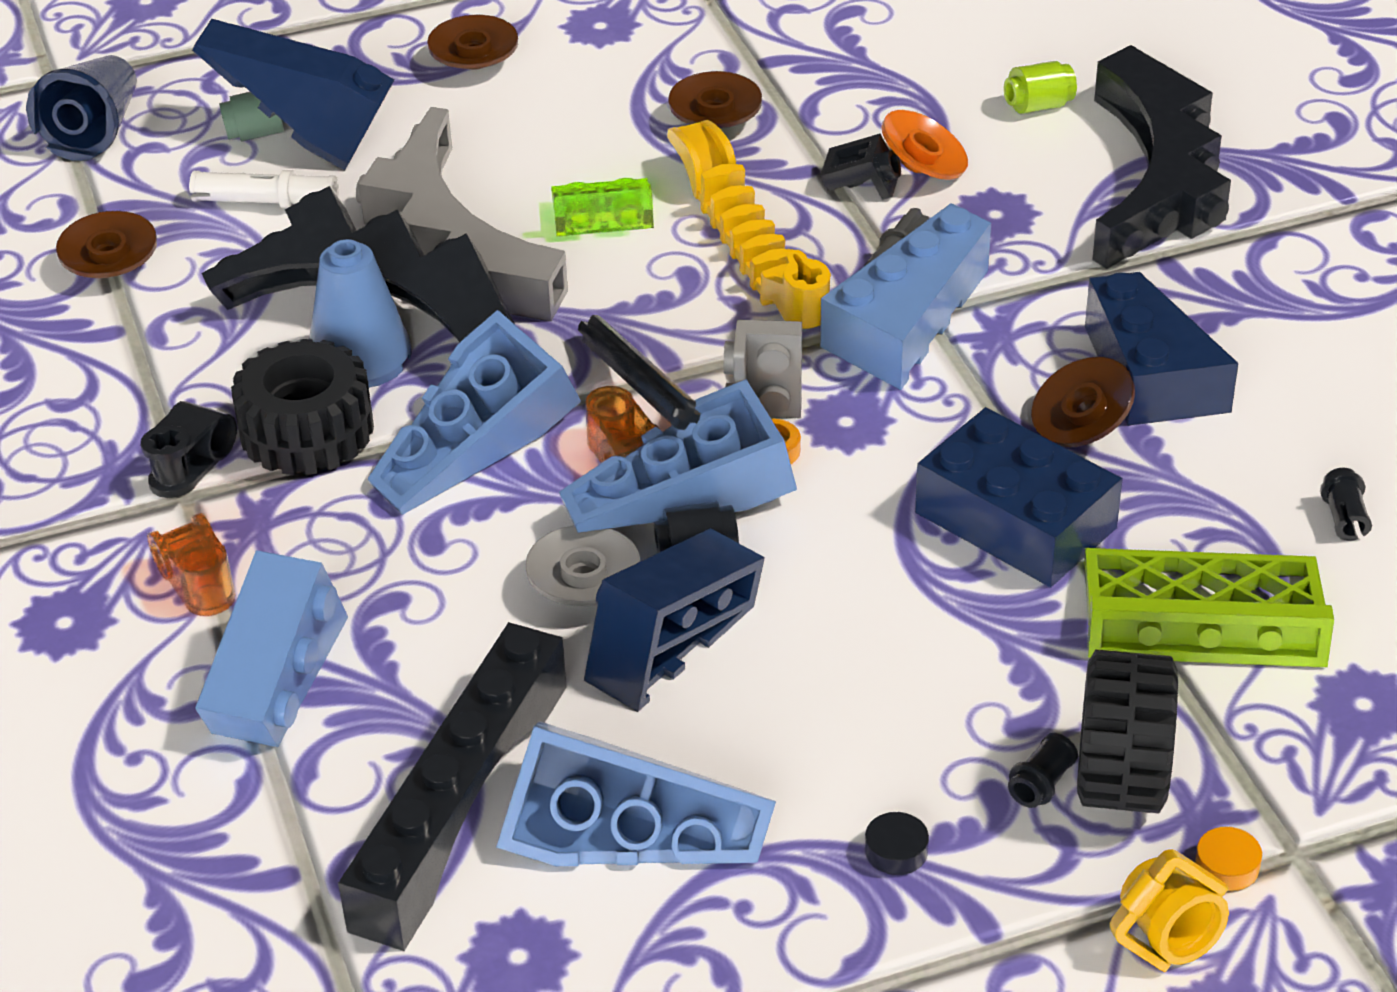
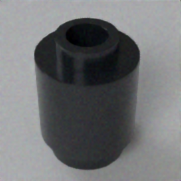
M717 501L663 509V521H656L653 524L657 553L710 528L739 543L738 527L733 506L719 507Z

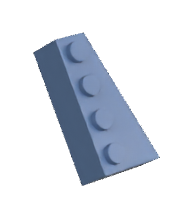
M950 203L821 298L820 347L902 390L909 380V371L914 364L922 363L929 353V344L936 334H943L950 324L953 311L956 307H962L988 272L991 222Z

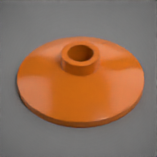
M894 110L884 118L881 125L883 137L908 170L914 173H924L938 179L952 180L962 176L967 169L968 157L963 146L950 131L938 122L909 110Z

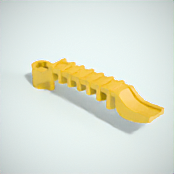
M704 120L699 123L668 128L667 138L683 161L690 180L693 196L700 201L702 213L708 214L710 217L711 227L718 229L720 232L722 244L729 246L731 258L737 259L740 263L739 270L742 275H748L752 291L757 290L759 292L762 306L775 304L785 321L802 322V329L820 326L821 298L830 291L831 274L828 267L819 260L807 258L806 254L800 250L785 249L784 236L775 234L774 222L765 219V209L762 205L755 204V190L752 186H745V168L743 165L736 164L732 145L716 124L709 120Z

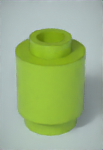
M1058 61L1014 67L1009 72L1008 78L1004 81V97L1006 102L1013 106L1019 114L1063 107L1067 101L1073 100L1076 96L1077 80L1074 70L1069 64H1061Z

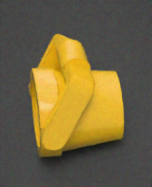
M1173 849L1165 850L1158 857L1148 859L1138 865L1128 875L1121 889L1120 902L1122 905L1110 921V930L1121 945L1159 970L1166 972L1172 964L1182 965L1195 961L1206 954L1217 943L1226 928L1229 917L1228 903L1222 897L1229 890V887L1178 851ZM1135 922L1148 937L1150 946L1128 933Z

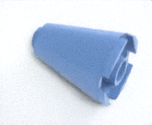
M345 239L333 243L320 256L309 339H312L313 342L331 341L334 342L335 347L345 346L352 350V356H359L363 361L370 388L380 386L396 378L403 371L402 363L407 357L409 360L411 358V341L372 250L362 243Z

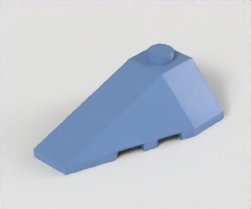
M498 310L456 346L448 358L451 366L438 386L432 384L429 386L422 397L425 405L411 425L400 429L367 479L402 515L538 439L581 402L563 366Z
M747 379L696 399L695 409L701 413L697 424L690 423L686 430H679L673 425L664 431L654 427L641 436L644 445L626 457L611 456L559 491L562 502L577 532L663 521V509L715 501L718 502L719 507L732 505L734 512L746 511L796 491L797 486L785 441Z
M539 721L533 727L496 848L554 866H579L582 864L638 865V863H757L776 801L610 743Z

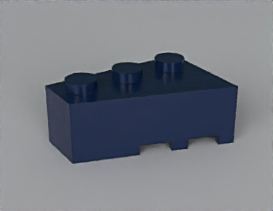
M710 528L602 579V584L596 594L597 611L583 681L639 712L650 702V695L647 694V690L664 675L674 680L685 670V662L681 660L699 643L709 648L754 607L765 557Z

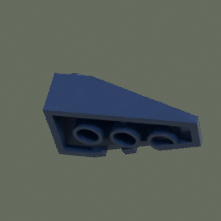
M212 18L192 49L194 53L233 87H245L261 101L258 109L266 116L271 118L277 115L294 130L291 137L298 144L343 170H346L395 80L382 73L375 66L366 64L354 56Z

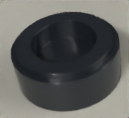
M888 812L877 816L867 826L865 832V854L869 863L877 870L892 875H904L919 869L927 859L929 833L925 824L917 817L904 812Z

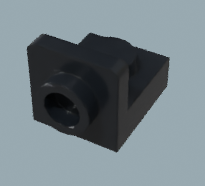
M881 133L829 148L820 178L827 191L844 186L848 188L857 187L871 179L881 199L884 200L893 197L898 178L901 176V164L898 156L893 150H889Z

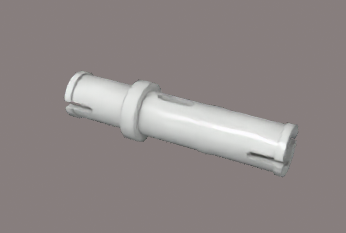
M282 170L280 175L193 171L190 176L189 191L192 193L191 200L193 202L279 203L281 208H288L298 203L305 195L320 191L328 186L332 188L338 197L339 184H337L338 179L336 175L304 176L296 175L294 170Z

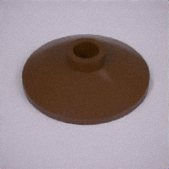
M464 15L449 19L436 26L429 34L427 44L429 53L438 62L450 67L475 70L495 65L510 57L517 49L518 33L514 26L504 19L490 15Z
M709 71L693 74L680 80L670 90L668 100L669 108L673 115L684 123L690 125L709 120L719 128H727L742 124L753 118L762 106V93L757 84L745 76L725 71Z
M127 211L98 212L85 216L69 225L57 240L56 252L62 266L76 275L88 278L114 277L128 273L143 265L156 249L157 235L151 222L138 214Z
M1089 357L1069 363L1053 373L1038 390L1031 409L1033 425L1039 435L1062 447H1078L1093 443L1111 433L1126 418L1134 402L1135 384L1127 368L1114 359Z

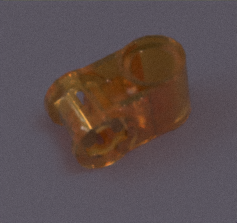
M618 386L599 387L591 391L586 398L587 444L601 463L611 456L626 457L644 445L642 435L654 427L660 429L651 422L633 399L632 394L624 388Z
M202 513L193 515L190 523L160 534L155 530L147 533L148 546L161 576L170 582L185 604L186 609L199 616H212L222 613L234 603L236 594L225 546L218 540L210 523Z

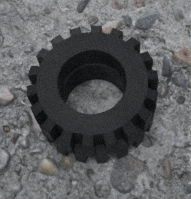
M301 339L300 342L293 343L285 341L278 343L277 347H266L258 351L257 357L248 358L242 363L243 370L236 371L233 377L234 385L231 386L240 442L243 450L247 451L248 458L254 463L261 462L262 468L269 471L281 469L282 474L294 475L296 472H305L306 475L317 474V470L325 468L332 470L340 467L339 462L343 460L351 461L358 456L357 449L365 448L370 442L369 435L373 434L374 422L367 371L364 369V364L360 357L352 356V350L345 346L335 347L334 342L326 340L313 342L312 339Z
M1095 649L1087 664L1080 736L1077 794L1082 806L1159 814L1166 804L1173 766L1178 703V670L1172 656Z

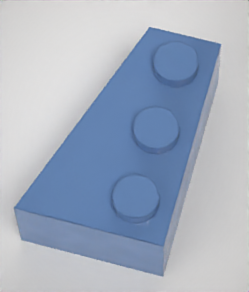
M255 551L195 707L211 734L279 747L288 728L295 722L303 700L348 619L337 590L321 562Z

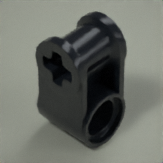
M180 401L175 404L169 414L141 438L142 453L150 461L151 473L148 475V484L152 493L159 497L173 498L192 491L197 483L220 460L227 457L232 450L237 435L235 418L231 414L187 401Z

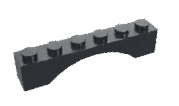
M507 623L338 882L347 933L402 951L406 950L434 904L456 837L485 780L501 757L517 740L532 731L539 721L546 722L567 688L563 637L515 623Z

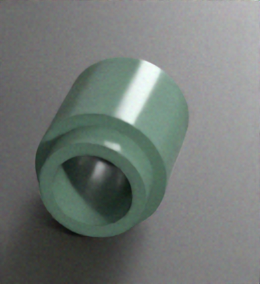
M250 91L229 96L230 101L219 103L228 140L240 137L241 142L285 132L283 127L284 121L277 115L269 118L258 109L261 101Z

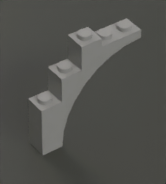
M430 107L421 122L414 125L409 140L402 150L396 152L394 159L377 157L367 173L360 176L356 186V200L362 206L364 224H367L377 216L387 215L398 209L412 229L424 255L433 251L439 243L448 239L458 238L467 233L481 254L509 313L552 321L568 292L565 251L530 243L497 230L473 215L452 195L442 178L443 168L452 151L449 110Z

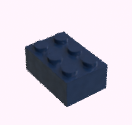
M985 407L917 463L915 513L1051 588L1084 558L1085 548H1096L1117 529L1123 478Z

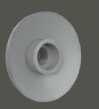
M573 525L546 534L531 547L526 558V574L532 587L552 601L575 606L596 605V594L602 584V579L640 562V554L635 544L618 531L609 528L578 533Z

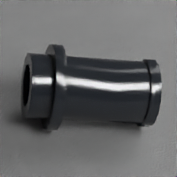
M1345 467L1333 469L1324 476L1320 487V495L1322 500L1330 506L1336 535L1340 539L1351 541L1359 539L1354 521H1358L1363 536H1366L1371 531L1372 522L1368 516L1362 496L1366 488L1364 480L1354 470Z
M1047 734L1041 741L1040 746L1031 754L1026 762H1019L1011 768L1008 790L1012 798L1020 805L1028 808H1035L1038 805H1045L1050 802L1055 794L1056 783L1078 759V750L1074 743L1062 734Z

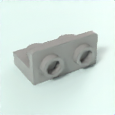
M737 320L735 341H725L724 374H734V383H726L725 387L747 379L770 417L801 418L802 322Z

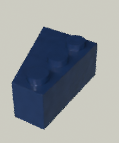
M1120 272L1108 276L1089 278L1085 329L1098 357L1114 359L1124 365L1135 384L1134 402L1125 418L1128 426L1232 413L1239 363L1141 272Z

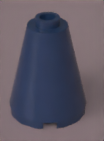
M108 55L46 73L28 93L26 113L30 128L34 134L39 132L48 143L46 148L55 155L71 161H88L106 151L116 138L136 88L137 78L134 69L123 58Z

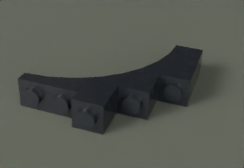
M1132 45L1097 62L1094 101L1116 116L1133 134L1146 157L1148 166L1140 184L1120 204L1096 219L1092 260L1105 269L1133 256L1138 251L1158 240L1168 237L1176 230L1193 239L1205 231L1220 225L1226 220L1229 211L1228 200L1231 179L1217 172L1220 164L1219 154L1222 135L1209 128L1213 92Z
M330 186L305 195L298 203L285 209L291 223L290 227L268 234L256 245L237 255H230L221 259L216 266L202 273L208 289L229 310L262 295L300 286H316L322 252L337 241L349 239L362 243L372 250L391 296L411 303L439 321L459 343L497 310L515 324L481 254L467 233L458 238L448 239L439 243L433 251L424 255L412 229L398 209L387 215L377 216L371 219L366 226L356 230L346 207Z

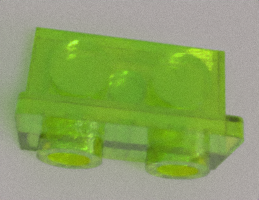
M619 178L615 181L595 183L572 182L567 185L551 186L556 237L654 228L652 187L648 183L647 178Z

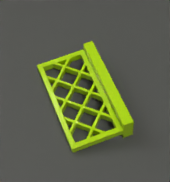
M1085 548L1084 570L1089 627L1087 640L1088 658H1091L1095 649L1172 656L1173 660L1177 662L1328 668L1334 614L1332 605L1325 604L1316 556ZM1101 569L1122 570L1125 574L1115 578ZM1161 572H1179L1184 576L1173 580ZM1219 574H1237L1242 578L1233 583ZM1278 576H1303L1304 579L1291 585L1278 578ZM1145 583L1157 591L1147 596L1134 589V587ZM1203 585L1215 592V594L1205 598L1194 592L1193 589ZM1260 587L1274 596L1264 600L1251 593V591Z

